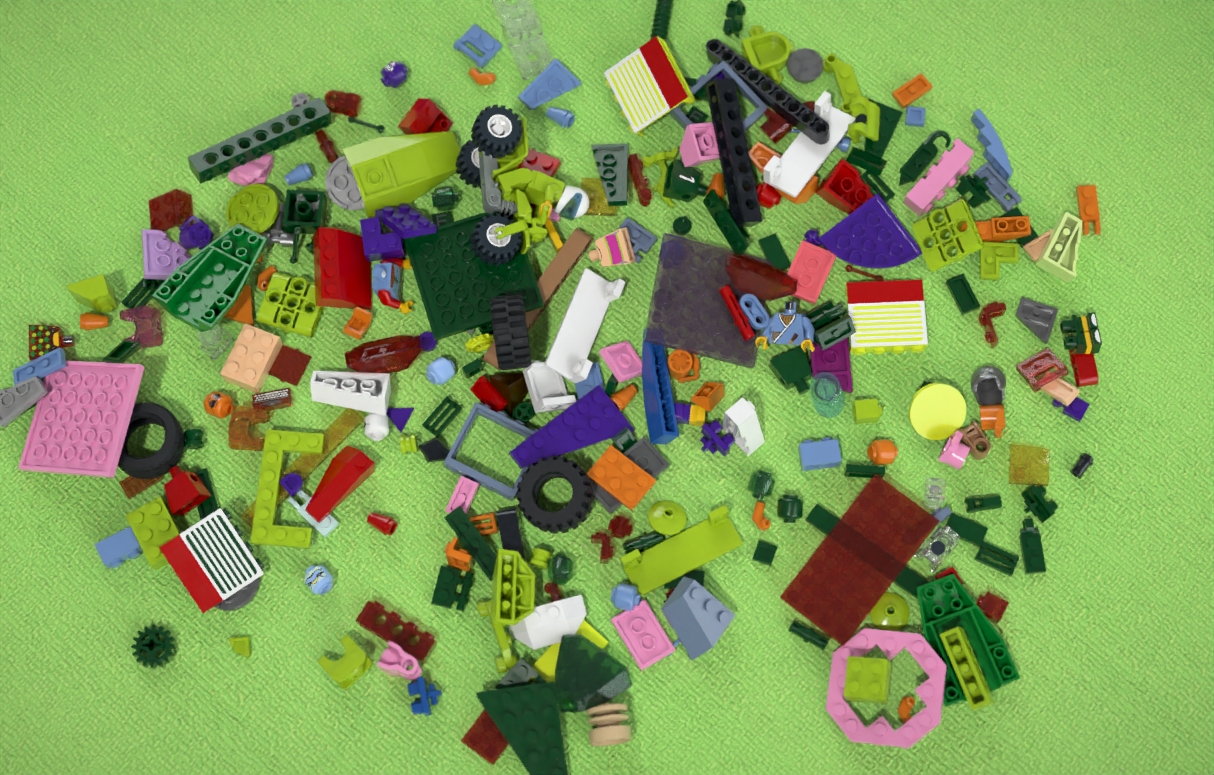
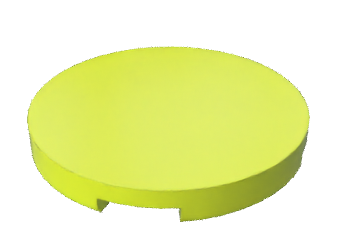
M943 383L928 384L918 390L913 396L908 411L910 424L919 435L926 439H946L959 430L965 420V400L961 393L953 386Z

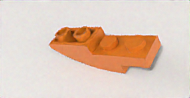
M1029 216L991 218L990 221L975 222L983 242H1002L1031 235ZM967 223L963 224L962 232L966 230Z

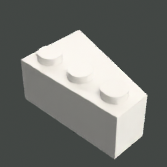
M742 397L725 412L722 427L726 434H730L734 438L737 446L749 456L765 443L754 405L749 400L745 401Z

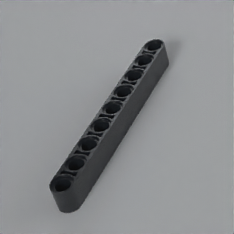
M710 39L706 43L707 59L712 64H720L724 60L758 98L815 143L822 145L829 141L830 128L825 120L720 40Z

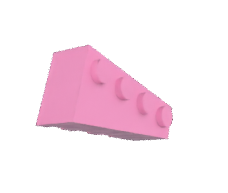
M957 138L953 142L951 151L948 152L946 150L937 163L938 166L933 165L925 175L927 178L924 179L922 177L905 196L903 203L919 217L924 213L928 214L934 207L933 203L936 200L940 201L946 195L945 191L948 188L952 189L957 184L958 177L960 175L965 176L970 170L969 164L974 151Z

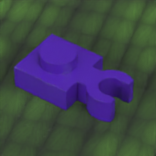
M1077 397L1068 407L1055 399L1052 402V405L1055 407L1065 408L1062 413L1078 422L1081 421L1090 405Z

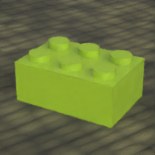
M159 497L125 515L150 566L155 571L169 564L159 549V545L165 541L168 542L181 533L166 502Z

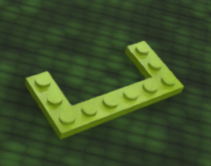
M266 429L251 544L310 549L312 528L274 525L284 452L323 455L324 434Z

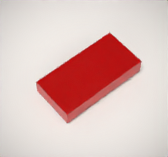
M484 375L480 376L470 389L484 405L487 404L495 412H502L508 404L506 399Z

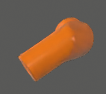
M272 265L258 275L257 286L261 291L267 290L270 277L273 276L274 272H277Z
M756 502L752 520L760 530H766L770 527L771 523L763 515L765 504Z

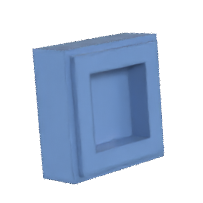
M907 106L905 126L924 127L925 108Z

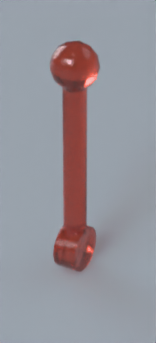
M851 265L845 267L846 272H855L873 278L876 281H883L884 278L880 275L876 276L854 269Z

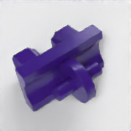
M717 420L709 425L705 423L701 427V433L705 436L700 440L704 444L701 450L704 453L709 450L712 454H715L718 450L725 457L729 453V448L735 442L734 438L730 434H726L722 439L717 435L723 429Z

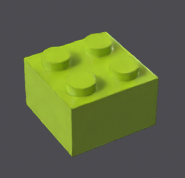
M847 656L844 697L847 701L888 704L891 673L890 661L888 659Z

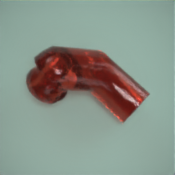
M554 582L546 583L544 591L548 594L550 593L552 597L551 603L562 600L563 595L558 585Z

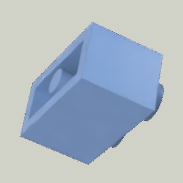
M828 437L817 442L805 440L802 444H799L798 453L801 471L840 467L842 460L838 439Z
M131 526L94 544L104 565L108 569L117 568L123 564V561L135 559L143 552Z

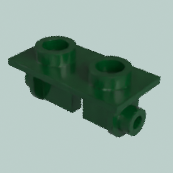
M732 0L727 4L726 17L731 19H725L723 32L726 36L735 34L739 38L740 31L743 29L742 19L746 8L741 0Z

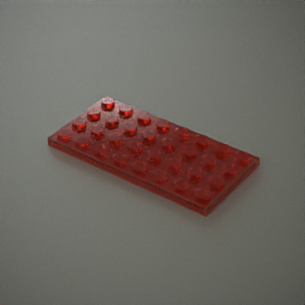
M875 474L780 596V599L841 646H844L938 525L939 520Z

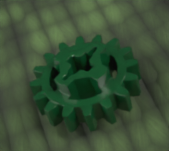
M152 625V629L145 626V632L138 631L139 638L133 637L136 644L131 645V648L136 651L132 655L138 657L136 661L139 664L143 662L145 668L149 664L152 669H155L156 664L163 667V661L169 663L168 657L175 655L171 652V649L176 648V645L171 644L175 641V638L173 636L169 637L171 632L169 630L165 631L163 626H160L159 629H157L156 625ZM159 635L163 636L166 642L160 641ZM154 643L158 645L157 647H154L153 650L150 649V647L154 646ZM142 651L148 653L149 659L143 656Z

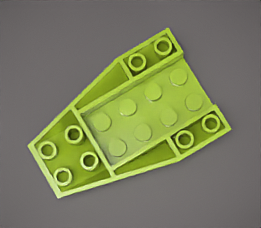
M447 131L377 137L345 148L342 152L348 168L350 167L363 201L362 206L366 217L374 218L375 210L383 209L385 206L395 207L400 204H410L455 174L458 168L456 167V161L460 149L454 132Z

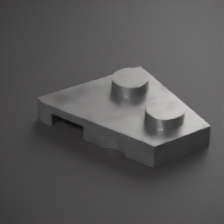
M1021 297L1015 317L1044 344H1047L1058 309Z

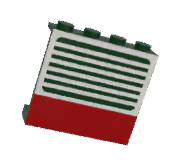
M220 506L216 511L179 535L159 545V549L202 613H205L264 574L262 570L264 568L263 563L259 557L257 559L251 554L254 551L248 541L243 542L240 537L243 533L237 525L233 527L229 521L232 519L226 508L222 510Z

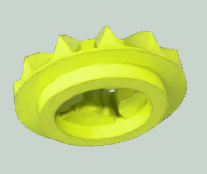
M487 333L474 336V338L466 342V351L477 353L487 350L494 342V336Z

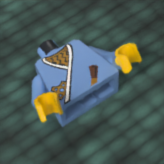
M785 301V312H777L770 318L769 324L763 329L760 337L755 340V344L758 348L760 343H764L763 350H766L768 348L767 341L769 340V343L801 345L804 353L806 348L810 346V350L813 352L815 350L812 344L814 342L815 329L810 319L806 317V314L796 313L797 302Z

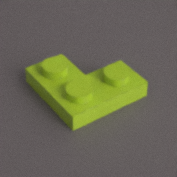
M983 242L984 248L979 250V279L999 280L1000 263L1017 264L1019 261L1018 244Z

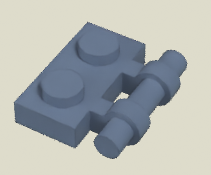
M627 217L618 229L627 227L631 244L634 246L633 251L636 263L639 264L642 257L637 253L641 251L647 254L656 243L657 237Z

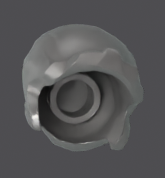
M983 366L973 373L970 383L977 403L981 406L1001 404L1005 399L1004 391L1006 387V378L1003 372L994 366Z

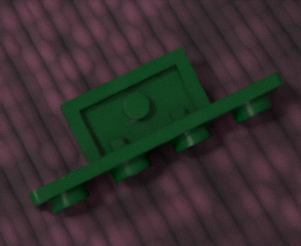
M710 190L703 203L736 256L741 257L749 245L747 242L749 236L743 227H737L731 217L730 209L725 208L715 190Z

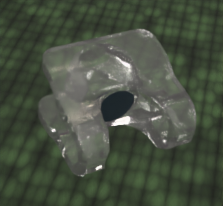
M947 525L944 527L939 526L913 557L922 560L927 558L931 562L929 564L930 571L934 573L959 544L958 539L960 536Z

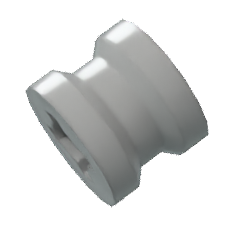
M304 93L295 94L291 99L293 109L310 102L309 97Z

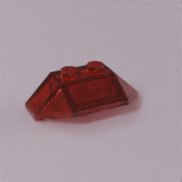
M727 253L725 268L734 287L740 291L768 301L796 293L797 280L780 269L745 255Z
M397 335L363 343L351 351L345 352L346 366L360 373L388 374L406 370L422 351L420 336Z

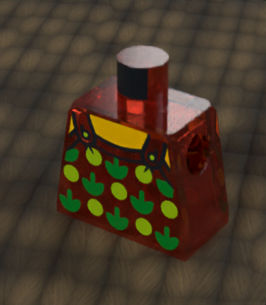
M29 325L30 361L59 347L65 351V347L75 346L74 336H64L63 330L58 326Z

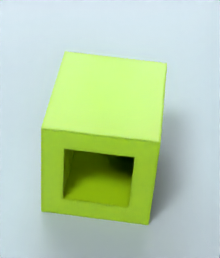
M878 399L854 400L852 405L854 424L878 422L879 417L882 416L881 404L878 405Z

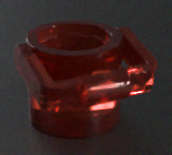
M767 108L764 111L767 121L759 128L776 145L792 129L777 112Z

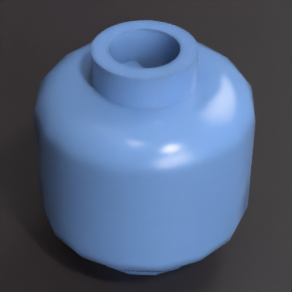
M620 583L617 587L613 588L611 602L615 608L632 611L635 605L639 606L641 594H638L636 586Z

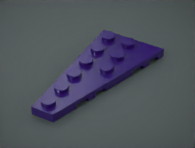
M598 385L508 454L518 467L522 469L531 464H537L538 459L543 458L547 460L548 456L558 457L562 454L612 439L625 427L631 432L634 429L600 385Z

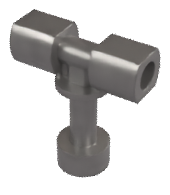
M280 204L275 227L270 229V232L260 233L261 236L268 240L265 246H272V243L281 244L282 247L293 248L295 234L285 233L282 230L285 209L283 204Z

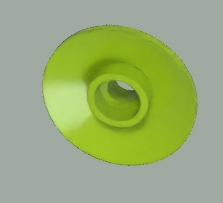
M664 500L655 503L650 508L648 522L656 532L663 535H674L684 529L687 516L679 504Z
M881 594L874 599L870 606V618L873 624L880 630L899 631L908 622L909 607L906 601L897 594ZM892 608L894 614H889L887 609Z

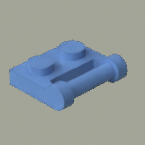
M474 24L454 43L453 48L463 52L482 69L502 49V44ZM466 43L470 44L484 56L480 57L466 46Z

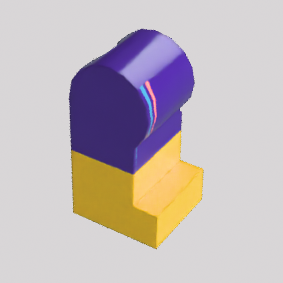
M674 403L677 423L694 426L704 425L706 412L704 408L699 405Z

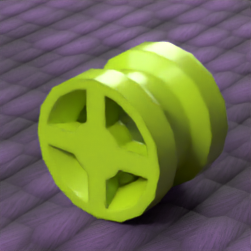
M415 434L407 437L404 435L399 436L402 455L407 452H418Z
M533 548V557L529 560V565L547 570V561L551 558V553L546 550Z

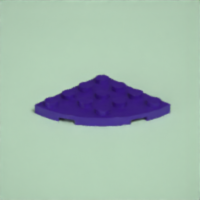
M878 193L817 239L837 258L863 268L884 269L896 267L922 254L921 249Z

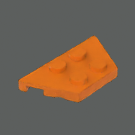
M245 284L237 301L223 317L254 327L252 288Z

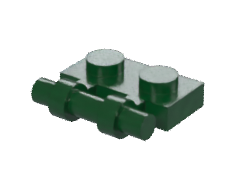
M441 566L431 604L451 609L452 603L456 602L458 603L456 610L463 612L465 604L467 605L469 601L468 593L473 585L472 578L474 573L466 571L465 577L459 578L460 570ZM457 585L462 586L460 595H455Z

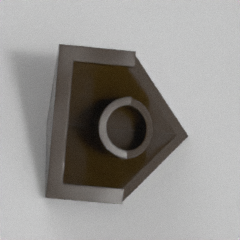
M524 374L490 375V383L508 402L504 410L512 418L513 409L522 403L529 392Z

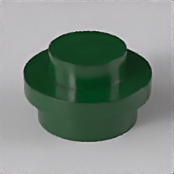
M686 217L675 219L673 222L674 232L678 235L688 234L691 230L690 220Z

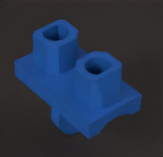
M420 677L417 678L418 681L408 684L410 696L418 694L421 696V701L411 703L412 713L430 716L429 699H431L432 705H437V697L442 696V691H436L435 685L432 684L429 685L430 692L427 693L425 679Z

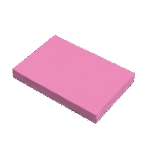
M645 599L640 602L639 606L635 605L632 611L625 610L611 619L641 671L675 652L674 646Z

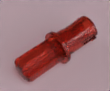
M324 130L316 131L315 136L320 144L319 149L325 154L328 163H333L339 158L334 150L333 142L329 141Z

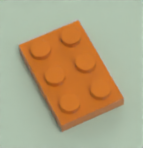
M612 445L608 447L587 472V475L593 482L630 511L634 510L656 483V479Z

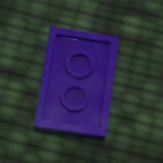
M400 204L395 207L385 206L383 209L375 210V217H379L381 222L403 239L436 233L437 226L409 204Z

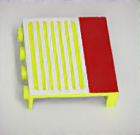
M655 36L604 72L607 78L606 83L614 92V99L621 105V112L630 123V130L632 133L642 137L645 136L643 129L683 102L692 104L696 101L665 40L658 36Z
M922 280L846 282L844 291L845 296H847L848 315L851 317L856 333L850 336L851 347L849 353H855V355H864L868 352H874V354H884L885 352L900 354L904 351L920 353L926 350L928 338Z

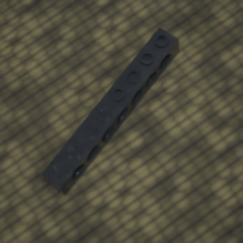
M714 79L706 84L705 87L731 217L737 227H752L762 222V215L734 79Z

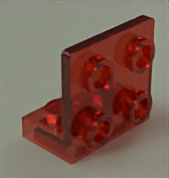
M174 189L149 200L151 230L166 231L175 226L180 227L193 215L192 195ZM192 220L188 225L194 224V220Z

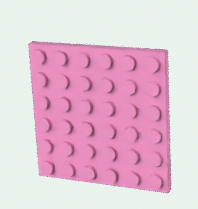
M66 361V367L45 376L43 384L49 393L37 402L18 469L31 472L114 478L145 367L140 364Z

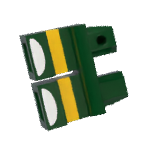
M1095 312L1087 313V316L1082 317L1072 315L1071 320L1061 321V333H1071V336L1064 337V349L1075 350V354L1099 353L1102 341Z

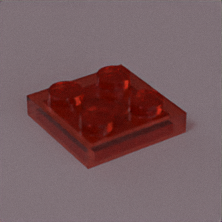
M485 709L461 740L463 744L493 766L509 746V743Z

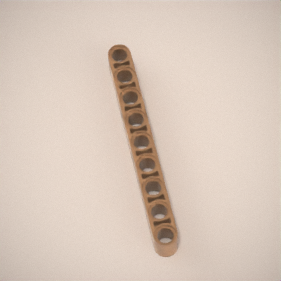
M579 228L572 232L537 281L544 307L525 313L528 332L593 241L592 236ZM493 342L484 355L483 360L496 369L501 370L498 368L495 342Z

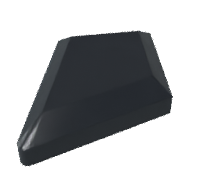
M438 438L419 445L427 463L444 461L450 452V449Z

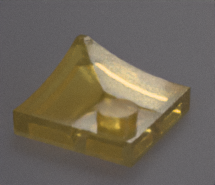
M582 178L581 189L586 192L590 201L588 210L584 215L617 216L618 206H608L601 179Z
M1010 444L1008 484L1048 486L1049 449Z

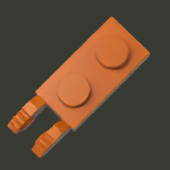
M1096 185L1077 186L1079 219L1083 221V235L1089 234V223H1093L1095 235H1100V214Z

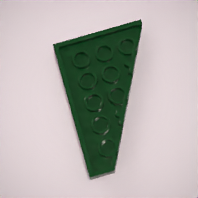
M555 681L476 693L477 698L530 775H568Z

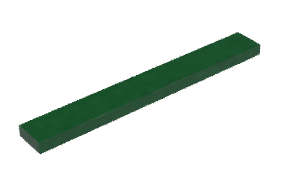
M816 504L805 521L917 600L916 588L929 583L820 505Z

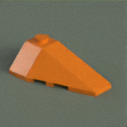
M757 142L748 152L750 160L763 175V168L773 156L782 157L760 142ZM813 175L795 198L777 188L775 189L781 196L794 204L807 203L818 188V177Z

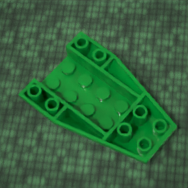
M237 223L177 267L155 291L152 297L171 316L201 332L213 329L237 301L268 241L267 238Z
M954 574L916 588L924 639L947 666L943 698L945 707L968 701L940 634L953 628L961 627L964 629L990 692L1020 679L1004 640Z

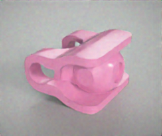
M264 154L258 160L249 161L243 166L230 170L228 175L229 181L243 186L254 183L265 185L273 167V155Z
M388 641L387 645L389 648H386L382 653L380 662L378 661L376 664L382 672L391 676H401L410 681L417 680L422 673L417 660L405 653L397 644ZM409 666H414L411 670H407Z

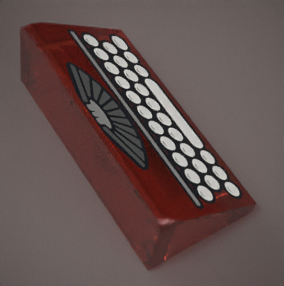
M285 388L252 395L255 414L292 407L291 389Z

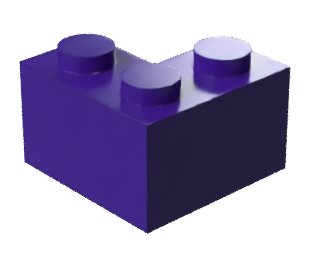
M379 217L360 220L364 254L368 262L383 260L387 257L397 258L405 256L403 238L395 232L383 234L382 223Z

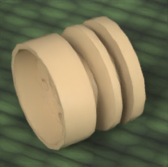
M601 704L586 710L587 717H595L587 720V724L597 726L596 729L589 731L590 746H609L632 741L630 726L621 725V722L629 719V715L621 714L628 711L626 704Z

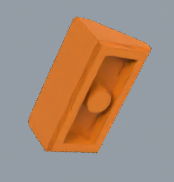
M705 382L691 397V401L707 411H712L725 396L723 383Z

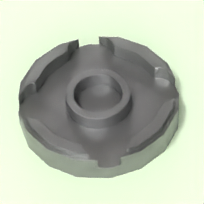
M798 49L788 58V74L796 82L803 84L812 83L822 74L823 60L812 49Z

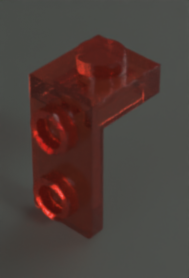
M1005 302L988 304L987 307L982 308L978 316L980 325L984 326L986 331V342L990 343L991 348H995L998 344V338L991 319L1004 315L1007 310Z

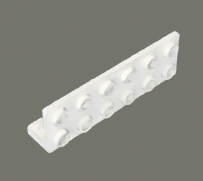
M826 91L816 101L814 113L829 124V141L826 144L820 145L800 132L781 158L773 156L763 168L765 183L794 198L797 197L846 134L848 124L855 122L854 117L832 106L831 94Z
M587 268L583 270L544 363L545 366L573 383H578L587 378L593 362L587 359L609 303L620 297L625 281L619 278L613 282H608Z

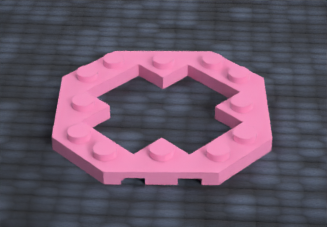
M864 628L833 653L826 710L851 742L909 749L941 724L947 666L921 634ZM878 645L887 658L892 660L906 648L930 677L914 690L926 707L896 731L893 730L883 716L866 728L843 699L847 656L864 657Z

